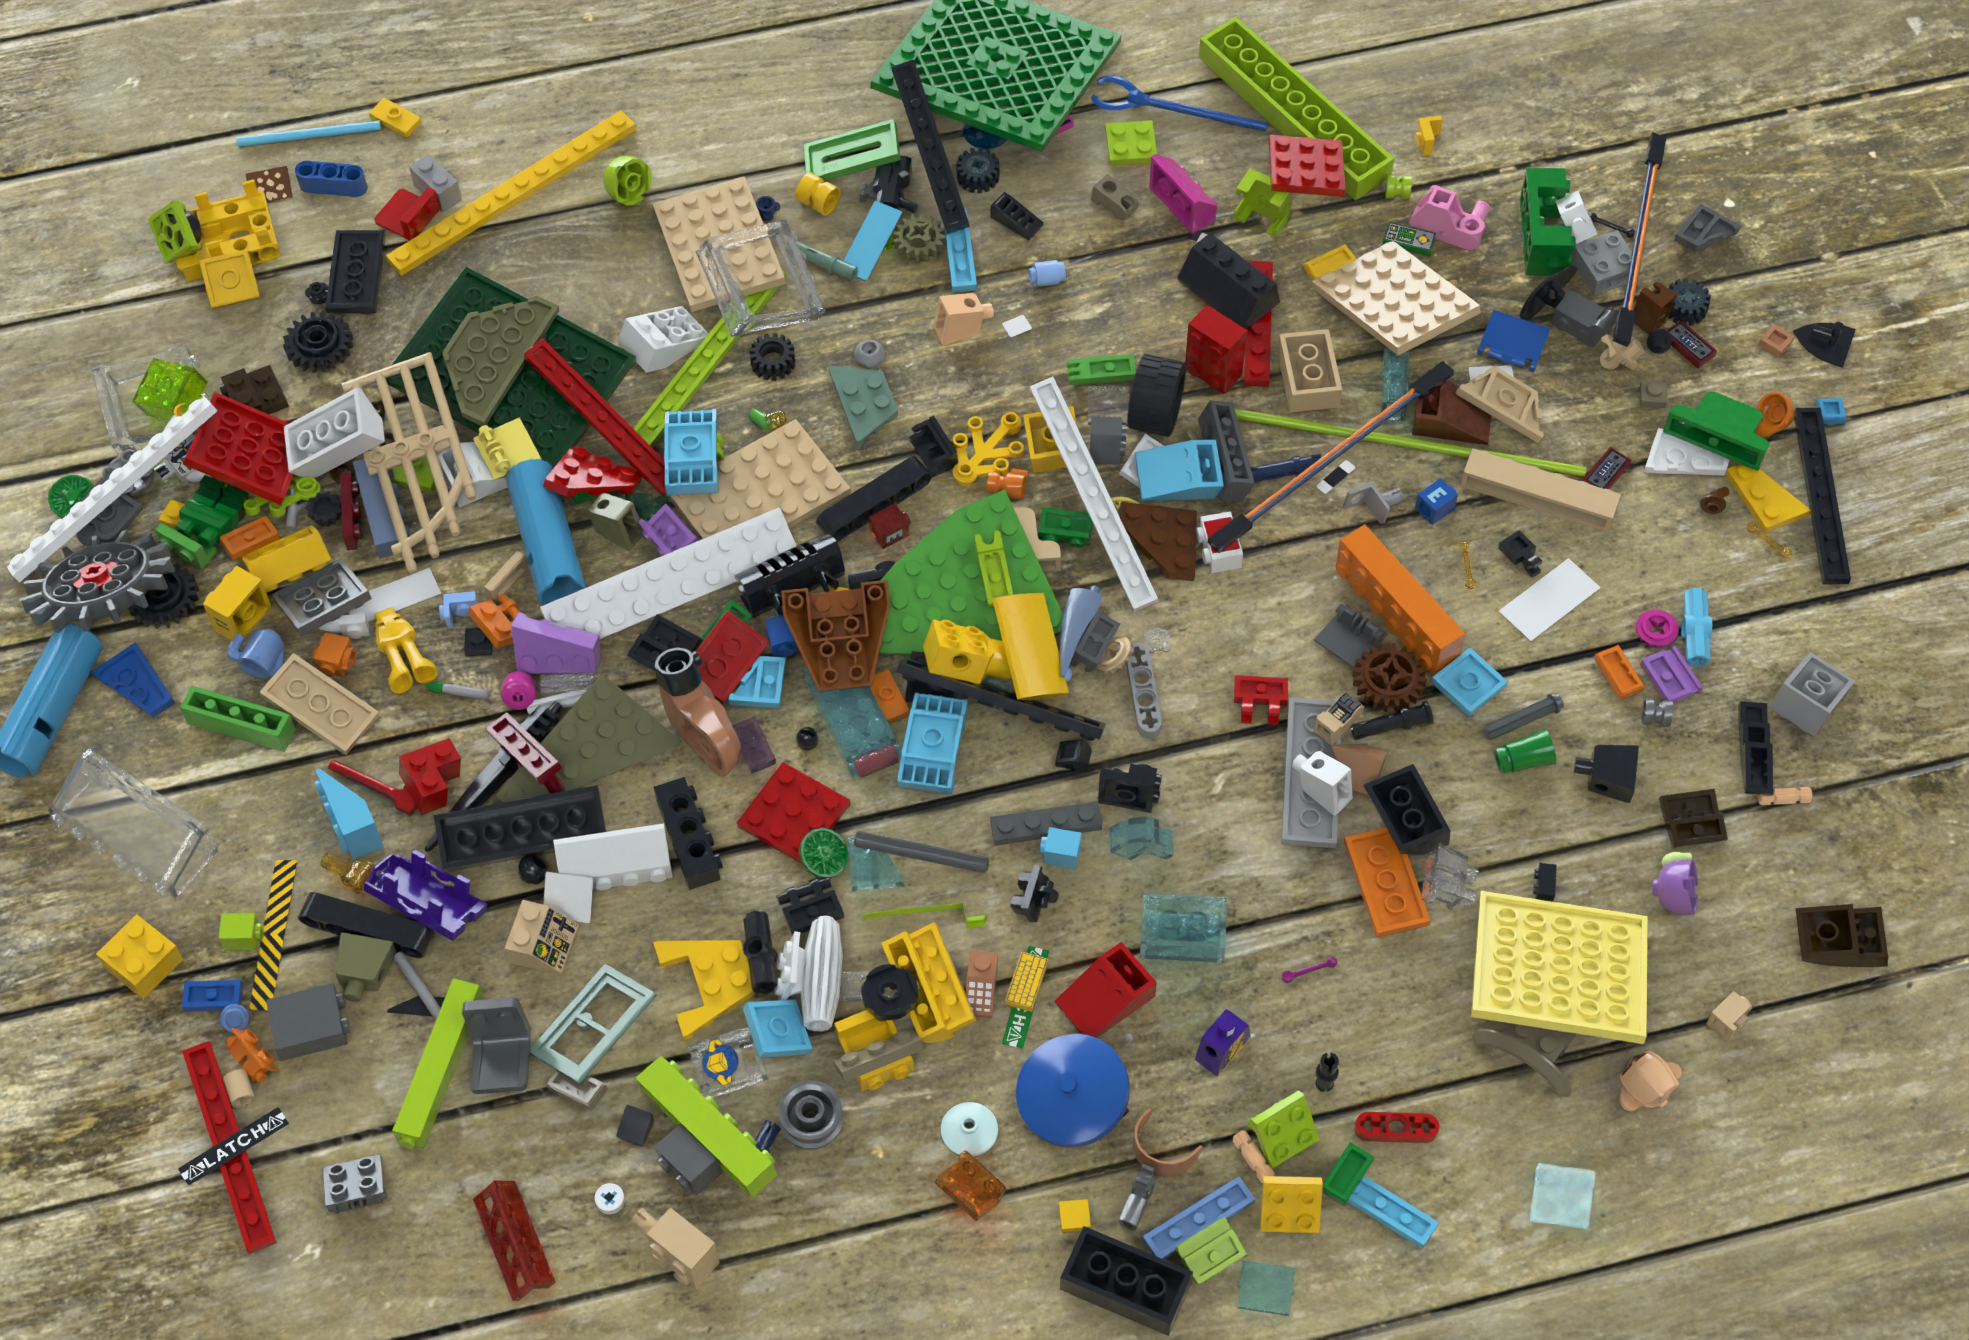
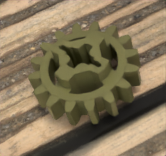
M923 214L919 218L911 215V220L909 221L903 218L902 225L897 224L896 231L893 232L894 248L898 249L899 256L906 254L907 261L913 257L916 263L919 262L920 258L928 262L929 256L937 258V251L943 252V245H946L945 228L941 227L940 221L933 222V216L924 219Z

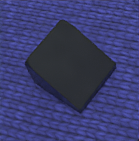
M1083 739L1062 741L1059 744L1055 766L1077 771H1087L1092 749Z
M627 1105L616 1137L643 1147L655 1122L653 1115L639 1108Z

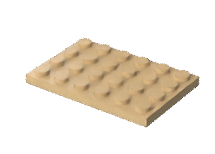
M745 176L653 203L654 212L692 312L786 284L784 274Z
M1394 241L1385 243L1383 246L1365 253L1357 258V260L1346 263L1341 268L1326 273L1312 281L1313 289L1398 356L1481 313L1478 303Z
M795 419L725 457L723 461L722 459L718 461V493L668 495V497L699 539L702 540L779 507L788 527L791 528L850 495L851 488Z

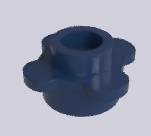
M762 196L756 201L759 214L766 221L772 220L774 213L780 210V204L775 202L770 196Z

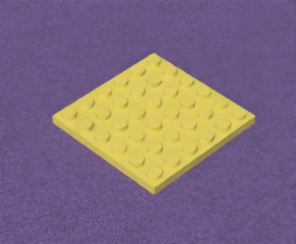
M1481 891L1478 908L1471 1017L1644 1044L1647 1024L1648 916Z

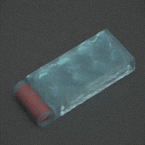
M808 669L802 670L804 683L854 781L901 762V747L896 741V737L870 687L818 692Z

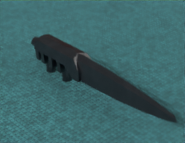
M557 701L549 708L539 705L525 719L521 726L538 743H541L560 722L557 714L563 707ZM500 746L499 752L473 780L449 812L481 807L509 777L513 776L518 770V763ZM436 831L425 846L426 853L438 845Z

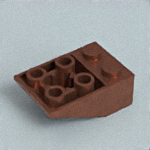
M1447 380L1423 399L1417 398L1412 435L1488 445L1491 415L1456 395L1455 392L1460 386Z

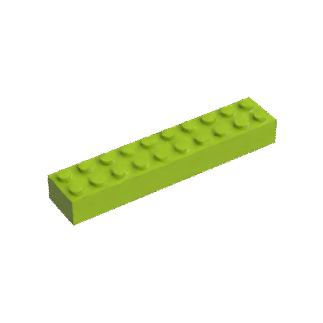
M1236 16L1200 38L1199 59L1284 136L1342 141L1345 192L1355 201L1385 182L1387 174H1392L1394 158Z

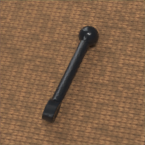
M1589 213L1593 223L1598 222L1625 233L1628 238L1634 237V229L1623 228L1598 218L1595 213Z

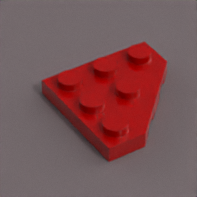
M572 446L545 478L543 487L566 497H575L577 492H588L590 496H596L603 493L609 494L613 490H621L622 494H632L641 482L642 476L631 467L621 466L606 457L592 454L582 447Z

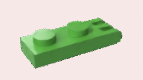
M1133 354L1070 359L1066 362L1070 385L1132 381L1136 374Z

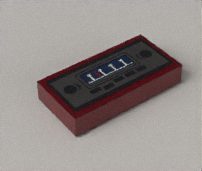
M1682 320L1667 330L1672 337L1671 346L1698 369L1716 356L1717 350Z
M1610 447L1582 481L1599 488L1610 489L1630 466L1632 460Z

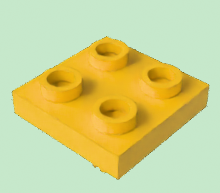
M1263 1176L1261 1232L1319 1233L1322 1178Z

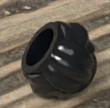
M527 855L518 864V874L520 879L528 884H539L544 881L548 868L538 856Z

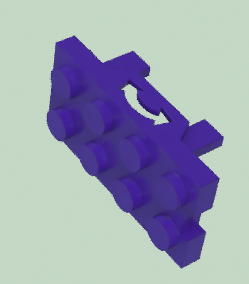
M417 850L412 852L411 861L400 854L395 856L390 853L373 868L368 880L364 882L365 892L452 941L465 931V923L475 922L487 912V903L469 894L471 880L460 874L454 877L435 865L426 862V855ZM378 870H379V871L384 870L382 873L376 875V872H377ZM431 871L436 872L435 875L440 880L445 882L451 881L452 883H454V887L441 883L439 880L435 878L434 875L431 876Z

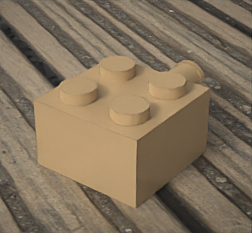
M644 1208L638 1210L637 1212L640 1216L635 1214L631 1223L647 1234L650 1244L648 1247L652 1251L651 1258L663 1269L667 1266L674 1271V1277L682 1285L687 1286L690 1284L697 1289L719 1264L715 1242L672 1208H669L659 1221L647 1213Z

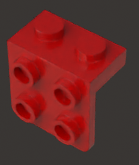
M427 187L422 195L418 196L405 189H399L375 216V224L409 241L423 231L439 212L440 205L437 192Z

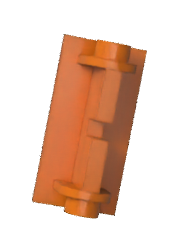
M231 1028L235 1035L230 1036L226 1040V1048L239 1063L246 1057L248 1058L241 1067L247 1072L252 1081L261 1083L267 1078L266 1073L268 1071H279L273 1063V1056L258 1045V1038L252 1031Z

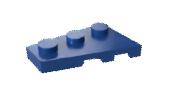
M136 642L91 671L97 679L152 718L175 704L172 696Z

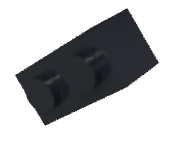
M1539 863L1538 869L1534 870L1536 884L1533 886V894H1536V899L1554 901L1556 864Z

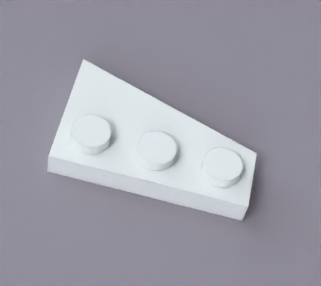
M1658 428L1644 473L1724 476L1729 459L1663 432V429Z

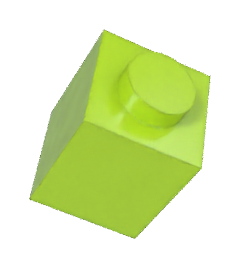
M221 913L219 941L224 951L258 950L259 940H262L264 936L263 923H259L256 914Z

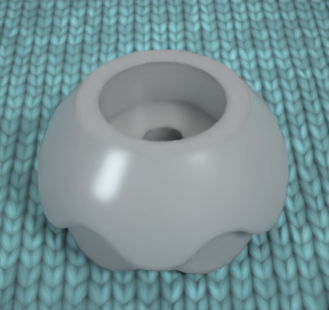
M864 340L855 348V360L864 368L878 367L885 359L884 347L876 340Z

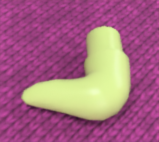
M1680 852L1666 854L1662 859V866L1664 867L1673 861L1692 860V854Z

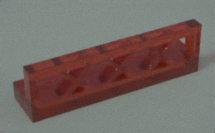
M494 1180L473 1198V1201L512 1301H519L533 1289L550 1288L555 1283V1279L516 1181ZM490 1196L493 1201L491 1212L488 1211L485 1200ZM498 1221H501L503 1226L501 1238L496 1231ZM508 1246L513 1251L511 1263L508 1262L506 1257ZM518 1272H521L525 1282L520 1288L516 1282Z

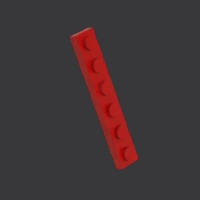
M1249 261L1250 264L1273 281V262ZM1272 309L1247 329L1244 386L1269 387Z

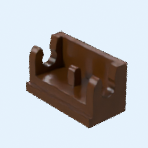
M1654 282L1653 286L1660 291V294H1654L1652 290L1645 287L1641 290L1633 310L1636 312L1634 323L1648 335L1667 322L1678 293L1670 291L1659 282Z

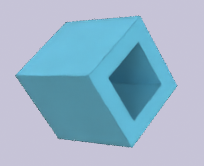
M1049 827L1047 837L1042 836L1040 853H1044V864L1076 869L1082 833Z

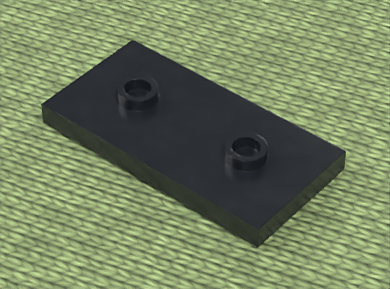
M336 230L325 307L327 313H376L386 238L385 230Z

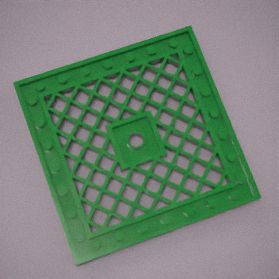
M934 0L873 77L870 88L902 100L891 67L914 59L915 65L918 64L916 66L918 74L923 75L920 77L932 112L1043 152L1121 43L1122 35L1027 0ZM995 15V17H991V18H987V17H986V16ZM999 25L1001 26V27H999V28H993V29H992L993 26H999ZM985 28V30L976 31L977 29ZM966 31H969V32H970V33H965V34H961V33H960V32H966ZM1018 33H1021V34H1022V35H1018V36H1013V34H1018ZM954 34V36L945 37V35ZM1006 36V38L998 39L997 37ZM1058 38V40L1050 41L1049 39ZM1037 41H1042V42H1043V43L1034 44V42H1037ZM1026 43H1027L1026 46H1021V47L1018 46V45H1020V44H1026ZM957 44H959V46H957V47H952V48L950 47V46H952V45H957ZM1072 46H1079V48L1071 49ZM941 47L944 48V49H941V50H935V48H941ZM1056 49H1064L1062 51H1055ZM1048 51V53L1040 55V52ZM965 55V57L956 58V56ZM949 58V60L940 61V59ZM1065 59H1069V60H1070V61H1066V62H1061V60H1065ZM933 61V63L925 64L924 62ZM1054 62V64L1046 65L1045 63ZM1032 65H1038V66H1039V67L1030 68V66H1032ZM953 68H954V71H948V72L945 71V70H947V69H953ZM936 71L939 72V73H937V74H932V75L929 74V73H931V72H936ZM1052 73H1060L1059 75L1051 76ZM1036 76H1044L1043 78H1035ZM967 77H976L974 79L967 80ZM1028 78L1027 81L1020 82V79ZM951 80H960L958 82L951 83ZM944 82L942 85L935 86V83ZM997 84L995 87H988V85ZM1046 86H1049V87H1050V88H1048V89H1043V90L1041 89V87H1046ZM981 87L979 90H972V88ZM1034 89L1032 92H1025V90ZM961 90H965V91H966V92H963V93H956V91H961ZM1018 92V94H1016V95H1010V94H1009V93ZM1002 95L1003 97L994 98L993 96ZM986 98L987 100L978 101L977 99ZM1035 100H1039V101H1040V102H1037V103H1031V101H1035ZM1024 103V105L1015 106V104ZM1008 106V108L999 109V107ZM1029 114L1030 116L1021 117L1020 115Z

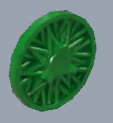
M68 475L58 479L53 483L48 494L51 510L58 517L64 518L70 513V509L80 502L94 485L89 479L80 475Z
M826 828L814 829L805 835L800 843L799 855L801 862L806 870L815 877L831 878L844 870L848 862V849L842 837L833 830Z

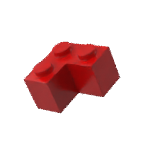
M450 738L399 756V775L421 815L446 807L448 787L445 782L460 777L461 757Z

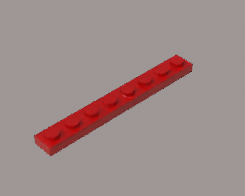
M541 339L524 353V359L664 498L667 495L664 459L544 339Z
M210 1041L185 1049L182 1053L214 1147L240 1131L212 1044ZM246 1150L220 1166V1170L246 1250L251 1254L274 1245L277 1241Z

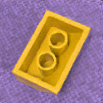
M310 525L242 556L241 560L247 572L261 579L265 591L269 592L278 588V583L284 580H288V582L295 581L303 576L302 573L309 569L317 571L327 565L326 562L330 561L331 558L319 531L313 525Z

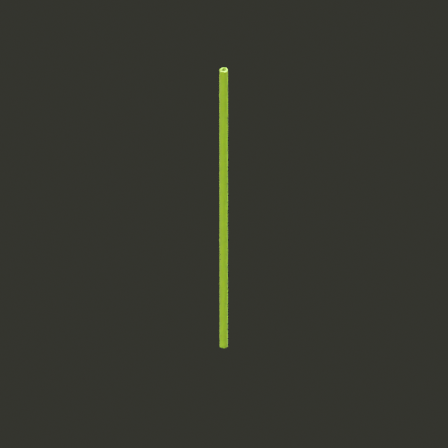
M1235 409L1238 420L1346 438L1359 430ZM1371 432L1362 439L1469 458L1472 448L1378 432ZM1487 451L1490 454L1502 458H1510L1515 462L1528 466H1536L1545 471L1585 477L1587 467Z

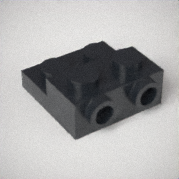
M1130 763L1128 773L1117 768H1101L1098 803L1151 813L1153 803H1159L1162 775L1157 774V768L1147 764L1136 765Z

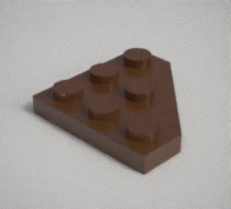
M1121 502L1119 517L1127 534L1137 543L1136 547L1149 560L1153 559L1162 568L1161 572L1167 578L1194 581L1197 511Z

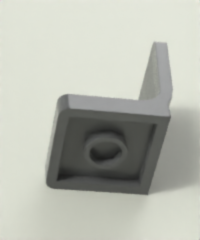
M510 997L465 1001L463 1003L462 1015L470 1030L474 1044L470 1080L472 1092L474 1094L525 1090L528 1085L531 1027L519 999Z

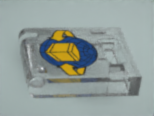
M748 1025L688 1046V1051L692 1055L690 1058L697 1083L702 1090L700 1093L705 1098L708 1095L714 1098L768 1080L763 1059L758 1057ZM752 1046L756 1064L746 1067L741 1047L745 1049Z

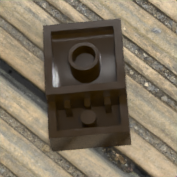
M1853 904L1795 908L1802 961L1838 967L1888 966V951L1881 907L1853 909Z

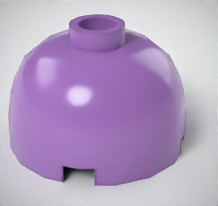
M1692 860L1673 861L1660 870L1658 879L1653 880V895L1659 896L1661 905L1673 914H1696L1698 895H1695V886H1698V877L1695 862Z

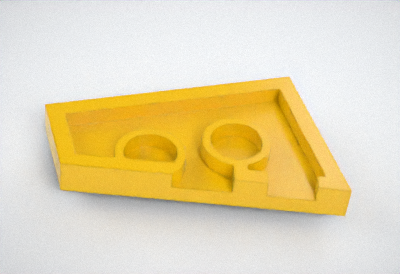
M1741 464L1727 469L1726 477L1764 533L1810 515L1811 510L1761 469L1756 471Z

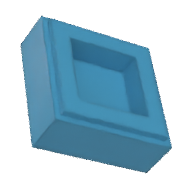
M1842 398L1816 400L1815 406L1816 408H1821L1824 424H1845L1847 418Z

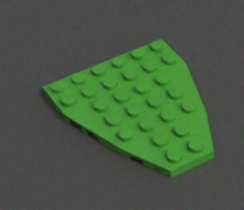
M1005 490L957 509L899 559L880 580H887L890 609L879 655L892 656L900 654L901 656L911 657L912 651L924 652L923 645L933 619L938 621L948 620L955 625L963 627L974 626L983 631L989 638L1003 641L994 606L988 607L974 545V536L976 534L981 535L982 541L985 544H992L996 530L1001 533L1013 594L1044 593L1054 635L1061 634L1063 613Z

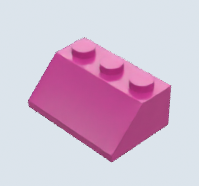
M1156 154L1151 156L1149 188L1193 234L1215 222L1217 211L1215 200L1207 196L1198 182L1192 180L1183 166H1179L1174 159Z

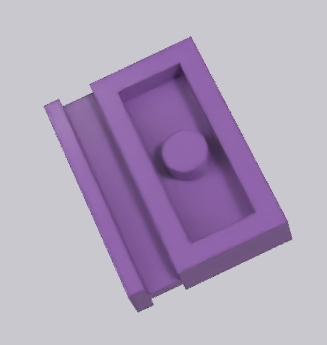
M1673 646L1670 650H1663L1642 659L1640 665L1663 701H1673L1674 704L1689 698L1694 693H1701L1702 685L1676 646Z

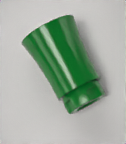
M1545 728L1530 736L1506 743L1504 746L1494 749V757L1500 773L1510 771L1513 773L1528 768L1556 764L1555 748Z

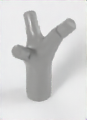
M289 489V495L294 496V489ZM306 501L299 505L295 502L286 507V530L294 531L296 529L297 516L308 505Z

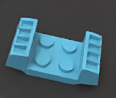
M716 409L665 412L664 464L667 496L718 493V422Z
M915 693L901 754L897 779L899 788L952 795L958 749L967 719L968 700Z

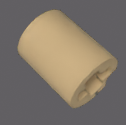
M234 1070L223 1077L232 1107L241 1108L252 1103L255 1096L245 1070Z

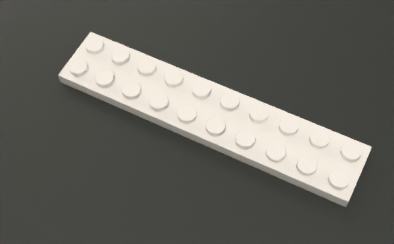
M779 507L541 606L540 610L544 620L550 621V624L563 628L569 626L599 635L601 640L651 619L657 614L660 615L738 582L734 578L738 573L795 547L796 543Z

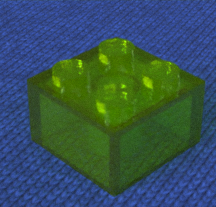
M153 358L132 402L147 416L170 421L172 416L175 415V406L185 403L182 407L183 414L186 413L189 406L194 401L200 399L208 381L191 366Z

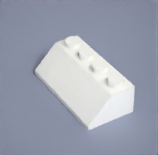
M358 387L284 426L288 470L290 473L301 477L316 478L385 442L382 418L364 392Z
M664 823L553 840L558 873L593 878V890L604 891L615 886H635L641 882H662L667 878H673Z

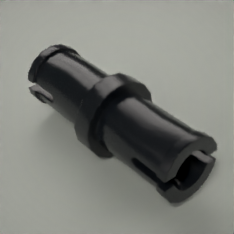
M1331 1052L1329 1058H1327L1328 1054L1324 1053L1316 1067L1315 1074L1317 1079L1315 1085L1321 1092H1324L1325 1087H1327V1092L1332 1090L1334 1082L1338 1078L1339 1070L1337 1066L1339 1065V1059L1336 1054Z

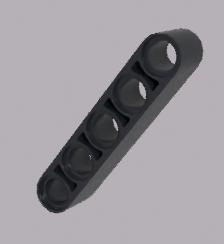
M909 457L824 510L816 519V524L824 533L830 534L838 542L923 489L931 481L932 474L917 457Z
M316 892L308 894L298 915V920L304 925L340 936L342 932L392 941L397 953L403 952L405 955L414 958L424 957L434 934L431 928L420 922Z

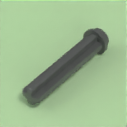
M1550 693L1547 695V698L1485 725L1483 728L1485 736L1493 740L1553 712L1556 714L1560 713L1561 709L1564 708L1563 700L1559 694Z

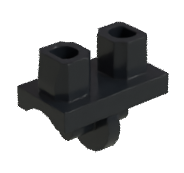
M1033 865L1030 872L1019 873L1018 887L1020 890H1026L1025 895L1012 896L1010 903L1014 913L1025 915L1029 922H1037L1041 908H1047L1048 903L1057 902L1059 893L1053 889L1054 882L1050 881L1049 877L1042 873L1043 868L1041 865Z

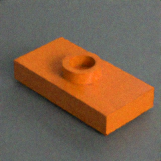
M1619 645L1595 654V662L1620 701L1644 691L1645 686Z
M889 669L875 674L872 687H867L885 725L908 717L910 710Z

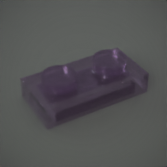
M755 716L732 725L739 738L741 753L751 774L776 764V758Z

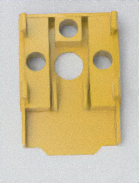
M254 179L242 182L246 194L210 203L206 192L194 195L198 208L188 211L193 212L200 222L202 234L200 244L202 250L196 251V254L175 260L177 269L184 272L187 282L203 278L199 260L248 249L253 266L274 260L279 256L280 250L264 191L258 192ZM238 232H247L248 234H250L235 239H231V237Z

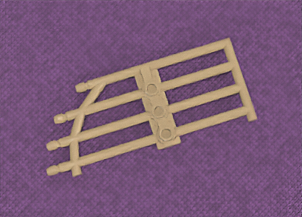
M431 352L342 383L346 393L357 387L363 391V386L377 382L395 442L381 447L377 445L370 449V451L363 453L369 475L378 474L398 539V543L391 546L394 556L402 552L403 559L406 562V569L410 574L417 571L411 547L425 539L432 558L439 557V548L436 545L434 532L445 519L452 536L460 534V527L457 523L454 507L462 489H465L468 500L476 499L475 488L473 487ZM422 365H425L443 425L428 429L410 371ZM399 373L401 374L419 431L418 434L404 438L386 378ZM448 448L452 450L458 469V474L450 492H448L436 454ZM427 457L442 508L431 520L429 519L412 461ZM400 465L403 467L422 528L409 537L407 536L387 471Z

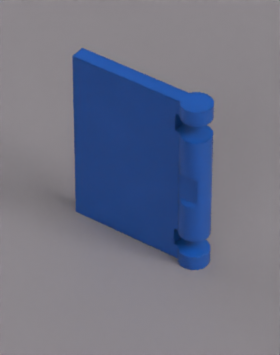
M1493 310L1477 353L1482 355L1485 346L1491 347L1488 357L1520 368H1524L1526 360L1532 361L1529 371L1534 372L1550 328Z

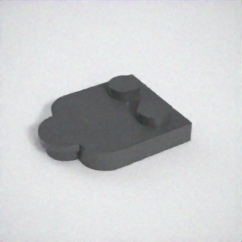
M101 477L93 488L102 485L106 480ZM91 490L80 502H83L88 496H90ZM122 493L77 532V538L82 544L91 546V536L95 535L104 543L114 542L121 531H125L139 515L143 507L131 497Z

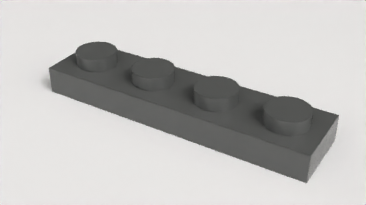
M1097 801L990 817L995 846L1042 839V836L1047 837L1049 827L1080 833L1102 830V821Z

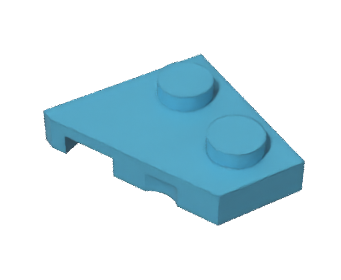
M759 656L752 665L751 671L742 678L741 685L736 692L730 694L728 699L729 705L780 709L786 658Z

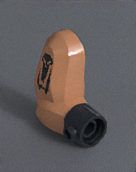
M684 648L666 650L657 657L655 671L657 684L660 687L661 699L668 719L686 743L707 762L712 770L719 776L725 777L738 764L741 752L739 738L731 725L728 714L720 702L715 700L709 687L702 681L699 666L703 662L699 654Z

